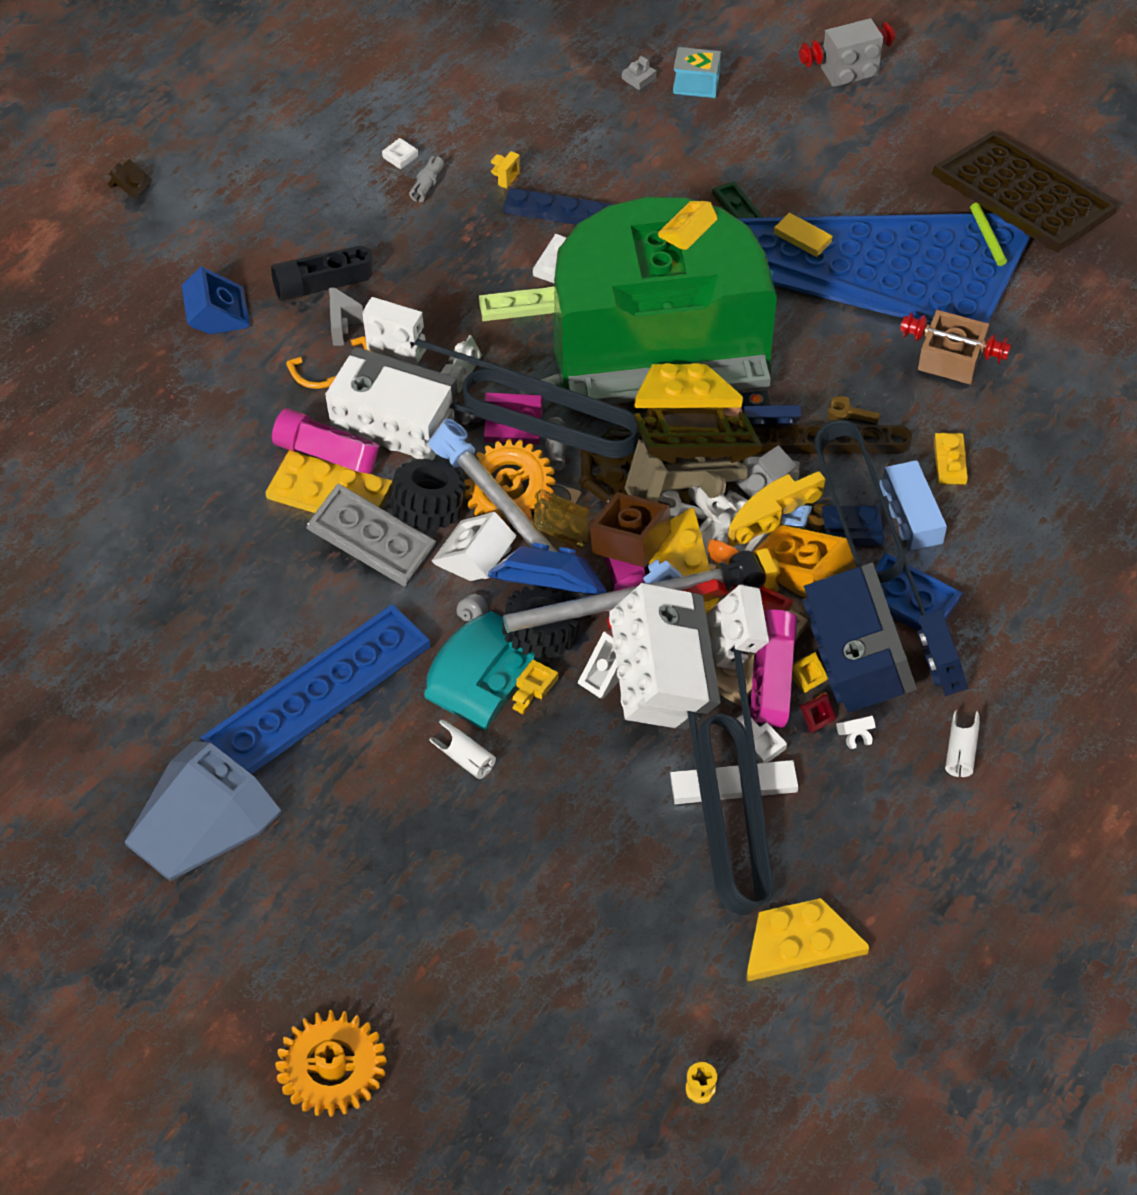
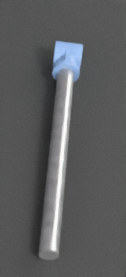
M445 419L429 439L428 444L430 448L439 456L450 459V463L454 468L461 467L530 547L532 543L544 544L549 546V551L558 552L474 456L475 448L470 443L465 442L468 436L465 429L457 422ZM571 592L576 599L593 596ZM600 613L591 614V616L596 617Z

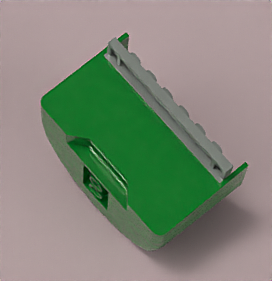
M642 197L609 205L579 222L558 248L554 277V356L560 378V387L569 388L571 391L608 404L635 402V397L652 364L665 363L707 364L735 390L770 386L769 369L777 295L766 253L752 229L723 208L712 205L717 215V220L687 250L680 249L660 238L658 233L690 201H696L686 197Z

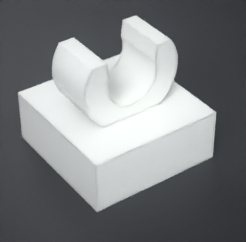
M873 716L836 723L839 735L848 734L846 743L850 749L856 748L855 738L857 735L863 737L865 745L872 744V736L866 730L876 728Z

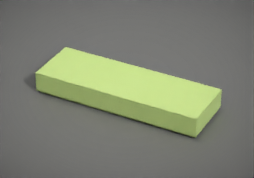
M554 287L479 295L482 321L554 313Z

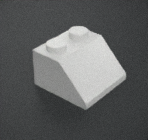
M496 512L461 520L432 559V562L469 581L482 578L487 579L489 578V570L496 566L499 560L511 550L510 545L516 538V535Z

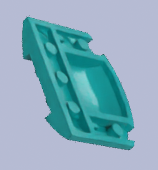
M492 611L465 623L443 644L429 668L427 689H425L424 693L425 699L486 731L518 689L516 687L517 678L532 660L538 662L541 659L534 657L535 653L533 652L525 655L522 653V648L518 650L512 648V642L507 643L505 635L502 634L503 617Z

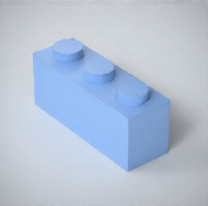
M918 461L885 467L883 479L880 480V487L883 496L888 498L892 518H896L899 523L900 537L903 541L906 540L910 551L943 544L947 525Z

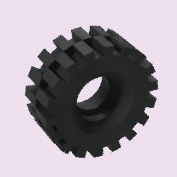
M534 586V590L524 587L522 588V593L517 590L513 592L512 597L509 596L504 615L573 599L570 597L565 599V593L558 591L557 594L553 593V588L547 587L546 590H541V586ZM580 617L509 633L505 629L503 620L502 634L505 635L507 643L512 642V648L515 650L522 648V653L525 655L533 652L535 653L534 657L541 658L542 654H546L547 658L554 657V652L562 655L565 649L569 650L572 647V643L575 642Z

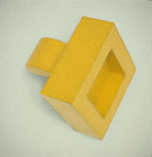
M510 151L505 158L496 154L491 160V163L495 165L491 173L498 176V185L507 189L520 174V155Z

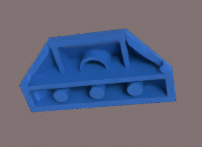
M532 543L531 548L520 546L488 572V577L502 581L545 588L550 587L557 590L593 596L607 593L586 558L577 556L576 550L559 547L558 552L549 551V546L544 544Z

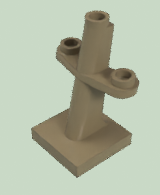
M638 439L625 490L628 495L658 502L663 491L699 486L709 498H716L724 494L726 482L744 481L748 470L746 464H741L739 461L731 463V461L706 462V457H694L693 459H688V463L664 464L661 459L649 454L643 440Z

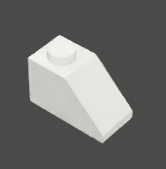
M612 630L603 632L578 681V684L601 699L619 682L616 655L613 650Z

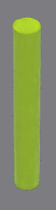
M974 203L970 206L971 212L997 265L1003 266L1006 264L1007 259L980 204Z

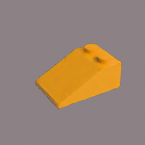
M781 524L753 551L756 554L757 550L767 548L771 558H775L779 565L780 574L776 577V581L804 598L807 597L805 585L856 567L847 538Z

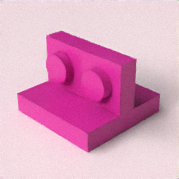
M485 394V402L542 419L544 399L541 398V395ZM490 420L485 421L484 442L495 443L500 441V443H506L508 439H511L513 444H516L518 440H522L523 444L540 445V436Z

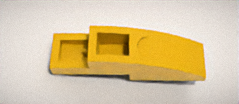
M818 471L794 481L787 474L762 488L735 515L729 526L727 544L732 547L746 544L754 537L763 533H770L780 526L782 514H789L802 505L819 500L820 497H823L824 476Z

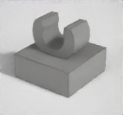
M640 56L637 61L631 62L630 66L622 71V79L640 91L656 79L657 71L649 66V60Z

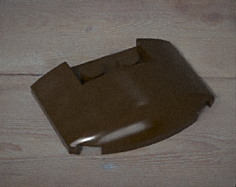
M724 408L651 409V416L643 419L640 413L634 414V421L648 453L669 463L675 464L676 457L682 459H693L694 457L720 459L726 456L729 457L731 463L753 456L762 449V445L749 419L743 412H739L737 417L724 415Z

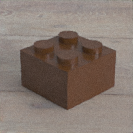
M616 492L590 525L592 553L645 568L671 534L669 505Z

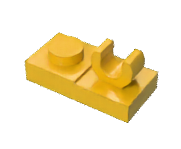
M935 433L934 449L938 484L966 485L968 477L963 433Z

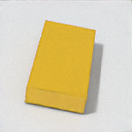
M790 212L774 227L775 235L815 257H818L832 243V235Z

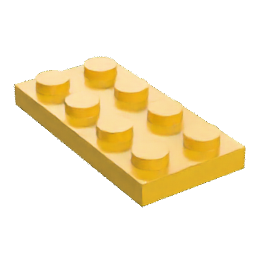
M289 450L266 490V497L276 502L316 513L339 483L382 509L392 491L393 481Z

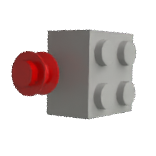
M871 18L825 30L824 46H821L816 40L812 41L810 47L807 43H803L801 49H799V59L808 68L812 66L813 61L817 65H821V69L833 87L877 76L879 73L882 44L885 43L887 47H890L895 40V32L893 27L889 26L887 22H883L879 29Z

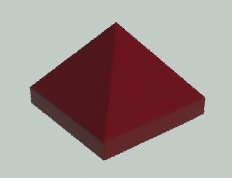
M826 692L800 705L810 733L836 720Z

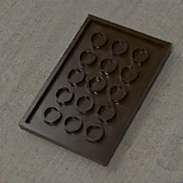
M995 131L990 132L934 166L932 175L940 179L944 184L953 187L961 192L963 196L974 200L982 205L984 209L998 215L1005 222L1014 225L1026 235L1035 238L1048 249L1059 252L1114 215L1117 209V205Z

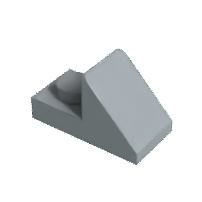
M329 288L333 346L344 345V334H349L348 325L364 323L363 307L338 289Z
M778 445L757 460V464L747 472L746 479L744 481H736V485L750 499L765 486L790 474L797 468V465Z

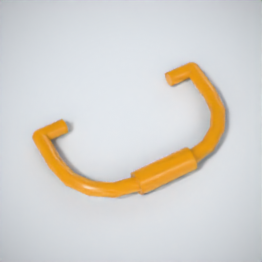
M365 336L350 340L352 346L362 344L364 349L367 350ZM301 357L286 362L292 377L297 383L307 388H328L336 378V376L327 378V381L322 382L308 381L302 378L295 368V365L303 363Z

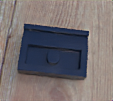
M801 405L744 406L742 412L746 414L751 425L754 427L765 426L766 424L791 426L797 423L801 417Z
M822 506L821 516L823 518L824 534L847 538L836 506ZM841 506L854 546L883 545L884 535L882 532L883 525L880 506Z

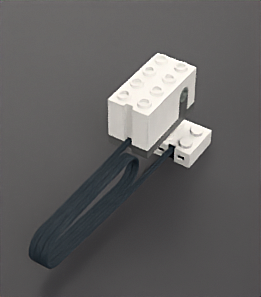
M371 297L362 311L367 350L354 347L325 394L331 427L373 441L391 451H399L411 455L416 459L426 458L433 460L436 453L430 448L428 444L429 439L445 419L456 421L460 415L459 411L615 459L632 454L636 450L639 439V430L634 421L633 413L508 368L426 342L425 335L421 334L424 328L421 311ZM426 349L485 368L470 373L464 380L463 396L469 407L460 405L458 399H454L458 393L456 377L417 366ZM494 381L531 395H541V398L623 426L629 429L632 435L624 440H607L472 397L468 391L478 382Z
M641 583L609 612L624 717L628 721L683 730L690 728L715 889L718 898L727 909L739 915H749L770 901L773 894V879L754 735L743 663L748 659V654L750 652L756 653L769 642L760 589L739 585L706 613L703 595ZM715 666L736 669L745 729L735 718L724 713L714 714L697 729L696 722L700 720L699 714H708L721 703ZM711 724H717L725 728L733 737L736 745L755 901L747 899L740 893L733 878L710 738Z

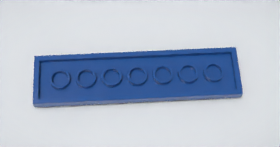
M391 604L201 736V742L212 743L246 771L253 774L429 649L430 640Z

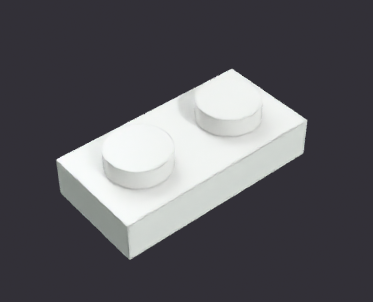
M558 234L554 235L534 266L533 276L554 283L557 251L567 237Z

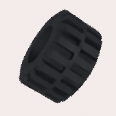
M414 459L411 462L403 463L402 467L396 469L393 478L390 502L393 514L398 516L399 520L403 523L407 522L409 526L420 527V529L426 530V528L436 530L439 527H449L461 515L465 491L464 476L460 475L458 469L452 468V465L442 463L436 459Z

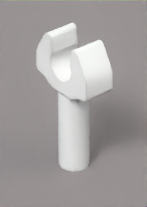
M666 491L659 497V501L668 503L671 506L669 507L670 520L689 508L695 509L698 519L706 520L708 518V515L700 507L682 503L677 491Z

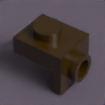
M128 159L123 165L118 163L110 171L109 175L112 178L107 185L112 188L117 184L135 200L150 185L153 179Z

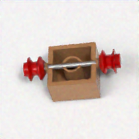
M936 310L931 325H927L925 315H922L920 319H916L911 311L909 316L904 315L900 331L904 332L903 338L912 334L917 342L923 336H926L921 349L918 370L970 385L983 350L986 361L991 357H996L998 364H1000L1002 359L1007 360L1011 349V344L1007 343L1008 338L1006 337L1002 342L997 341L996 334L989 337L986 343L989 329L988 323Z

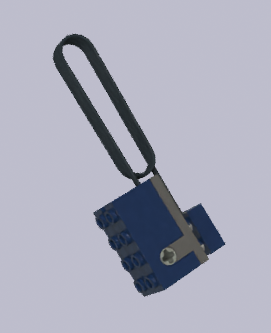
M835 420L823 425L816 434L815 448L857 568L805 585L807 597L802 600L807 615L810 618V625L817 640L818 650L823 664H825L826 674L837 703H844L847 713L903 695L904 692L909 693L917 690L880 584L896 578L903 571V568H905L922 615L918 618L922 629L916 632L935 686H942L945 696L969 689L942 610L927 615L925 613L860 430L854 423L847 420ZM849 436L856 439L864 454L899 554L895 564L885 571L876 572L873 562L862 566L859 561L823 457L825 446L836 437Z

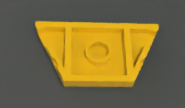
M652 364L635 397L634 407L738 408L742 406L743 397L707 364Z
M689 508L670 520L671 534L648 565L656 559L661 564L667 560L683 576L710 570L695 509Z
M821 898L761 911L758 915L746 978L747 981L867 955L869 946Z

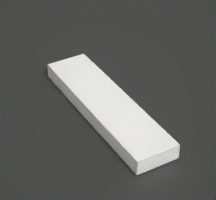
M793 760L757 764L761 796L798 792ZM739 766L716 768L720 799L743 798ZM697 770L670 772L674 804L702 802Z

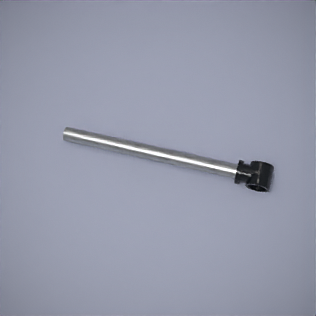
M747 550L732 556L728 564L718 562L714 570L649 584L682 591L715 578L724 583L726 590L729 591L731 587L739 585L760 588L766 581V575L755 553ZM637 586L503 615L504 626L507 633L610 611Z

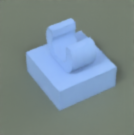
M656 559L648 565L650 573L643 579L646 584L682 577L683 575L667 560L661 564Z

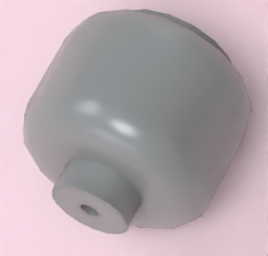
M469 594L458 603L456 609L457 615L464 621H470L489 611L488 603L478 594Z

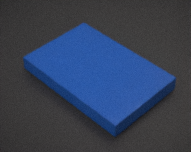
M885 553L875 567L876 572L891 568L897 561V558ZM908 565L926 615L942 610L946 621L961 600L963 592ZM903 568V571L896 578L880 584L891 616L915 630H920L922 628L918 618L922 615L905 568Z

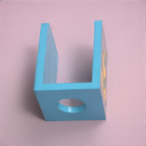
M678 47L674 64L676 76L673 93L716 98L720 75L721 51Z

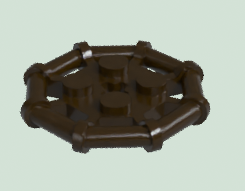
M611 427L607 429V432L601 438L619 441L630 437L632 432L630 430H615ZM581 449L579 453L581 457V478L579 479L581 488L589 490L606 505L616 492L627 494L625 484L629 473H626V469L623 468L631 467L635 451L626 457L615 459ZM661 460L664 464H669V462ZM593 464L601 466V473L592 474ZM604 484L606 486L608 484L612 487V492L609 493L601 485Z

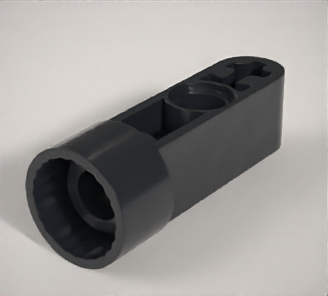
M356 246L303 259L272 264L271 276L279 301H285L329 290V288L367 281L372 276V252L367 247Z

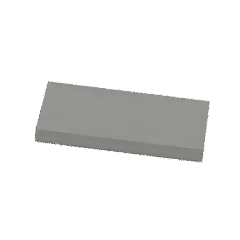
M339 483L307 523L306 528L404 587L409 583L436 543L434 539L409 526L407 523H403L395 516Z

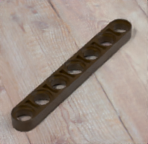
M823 425L752 426L757 436H762L766 439V442L761 443V451L756 454H766L778 445L786 454H817L815 443L810 442L808 437L816 436ZM856 425L861 432L863 440L866 436H874L878 439L876 443H868L864 440L868 454H900L908 451L910 448L912 433L905 426ZM782 436H790L794 439V442L784 443L780 438ZM846 436L850 439L848 443H840L834 438L825 446L823 454H863L856 439ZM902 436L906 441L904 443H896L892 440V437Z

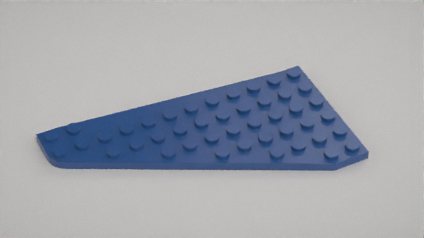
M994 213L985 214L1007 259L1006 264L998 266L973 214L799 217L833 236L832 243L818 257H815L774 234V227L784 217L737 218L752 229L765 251L769 268L774 271L772 280L775 286L903 318L904 315L909 316L912 311L916 319H920L922 315H925L927 325H931L936 310L989 324L1031 239L1022 230L1005 222Z

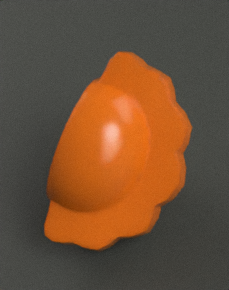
M710 539L707 547L709 558L714 560L716 564L718 562L728 564L732 556L739 552L738 549L717 539Z

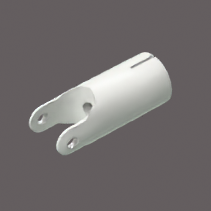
M690 487L688 490L690 499L713 521L720 525L722 523L718 520V517L727 508L731 507L737 511L733 503L724 494L716 498H709L700 487Z
M957 710L953 714L945 766L946 771L953 776L959 777L960 768L961 777L973 774L980 724L978 711H976L975 723L970 728L957 727Z
M440 720L439 723L451 733L452 741L450 746L447 747L433 737H430L429 740L476 778H484L494 766L495 756L449 722Z

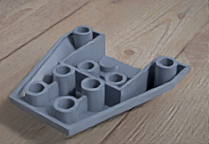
M192 741L170 761L125 840V845L166 879L172 881L260 835L282 812L252 774L212 743Z

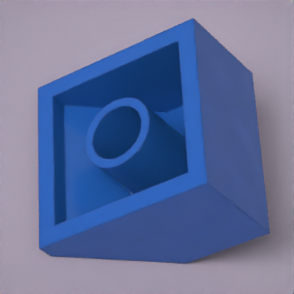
M202 266L181 285L187 325L207 334L246 329L250 326L243 286Z

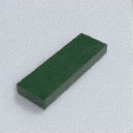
M735 181L712 189L713 196L723 209L734 217L764 218Z

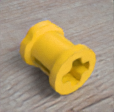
M698 1062L689 1067L687 1071L686 1094L689 1099L697 1104L707 1103L715 1095L717 1073L711 1064ZM698 1080H702L704 1086H700Z

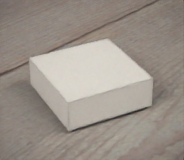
M399 138L382 151L384 159L402 169L418 157V149Z

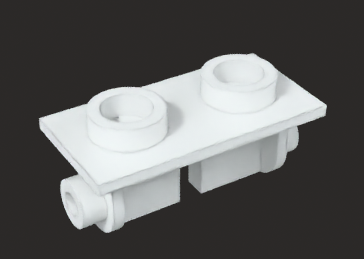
M471 335L468 336L466 341H462L455 346L454 351L478 359L482 356ZM450 357L448 360L450 364H446L440 373L456 377L457 390L460 393L465 378L473 372L476 365Z

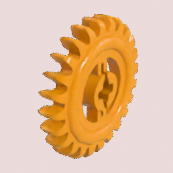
M508 439L505 446H502L500 441H496L494 449L486 445L485 454L481 452L476 453L478 461L490 475L504 465H517L521 467L517 471L512 468L502 469L497 473L495 480L532 522V511L541 516L542 510L539 505L550 506L549 500L545 495L554 496L553 489L548 486L556 485L555 479L549 477L554 475L555 471L552 467H547L550 465V459L542 458V450L534 451L533 444H528L524 448L522 440H518L515 445H512L511 439ZM464 472L465 477L469 478L464 482L465 489H468L464 492V498L470 499L468 508L473 509L476 507L475 516L496 512L502 520H505L506 525L511 528L509 521L468 474ZM529 478V485L523 494L524 487L522 482Z
M329 1010L327 1021H323L320 1014L316 1012L314 1025L309 1023L306 1018H303L304 1031H300L295 1026H292V1034L295 1040L283 1037V1043L289 1050L281 1048L277 1050L278 1056L284 1060L275 1063L276 1069L283 1072L277 1075V1081L285 1084L282 1087L283 1094H293L290 1099L294 1105L303 1101L302 1111L304 1112L315 1107L314 1112L316 1116L321 1115L323 1110L327 1109L329 1116L333 1117L338 1108L343 1114H347L348 1105L350 1104L356 1109L360 1108L359 1099L370 1100L371 1094L368 1090H378L380 1085L375 1079H381L385 1076V1071L379 1068L387 1063L386 1057L381 1055L385 1050L384 1044H377L379 1033L374 1032L369 1035L371 1031L369 1022H366L359 1028L360 1018L358 1015L348 1023L346 1011L342 1012L339 1021L335 1020L332 1010ZM340 1044L349 1048L354 1056H345L344 1049ZM315 1051V1058H310L312 1053ZM346 1071H353L347 1080L333 1086L321 1085L315 1082L308 1074L318 1073L321 1079L334 1082L340 1080Z

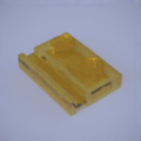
M541 488L535 494L537 503L534 504V528L579 548L585 546L588 543V519H586V515L589 513V509Z

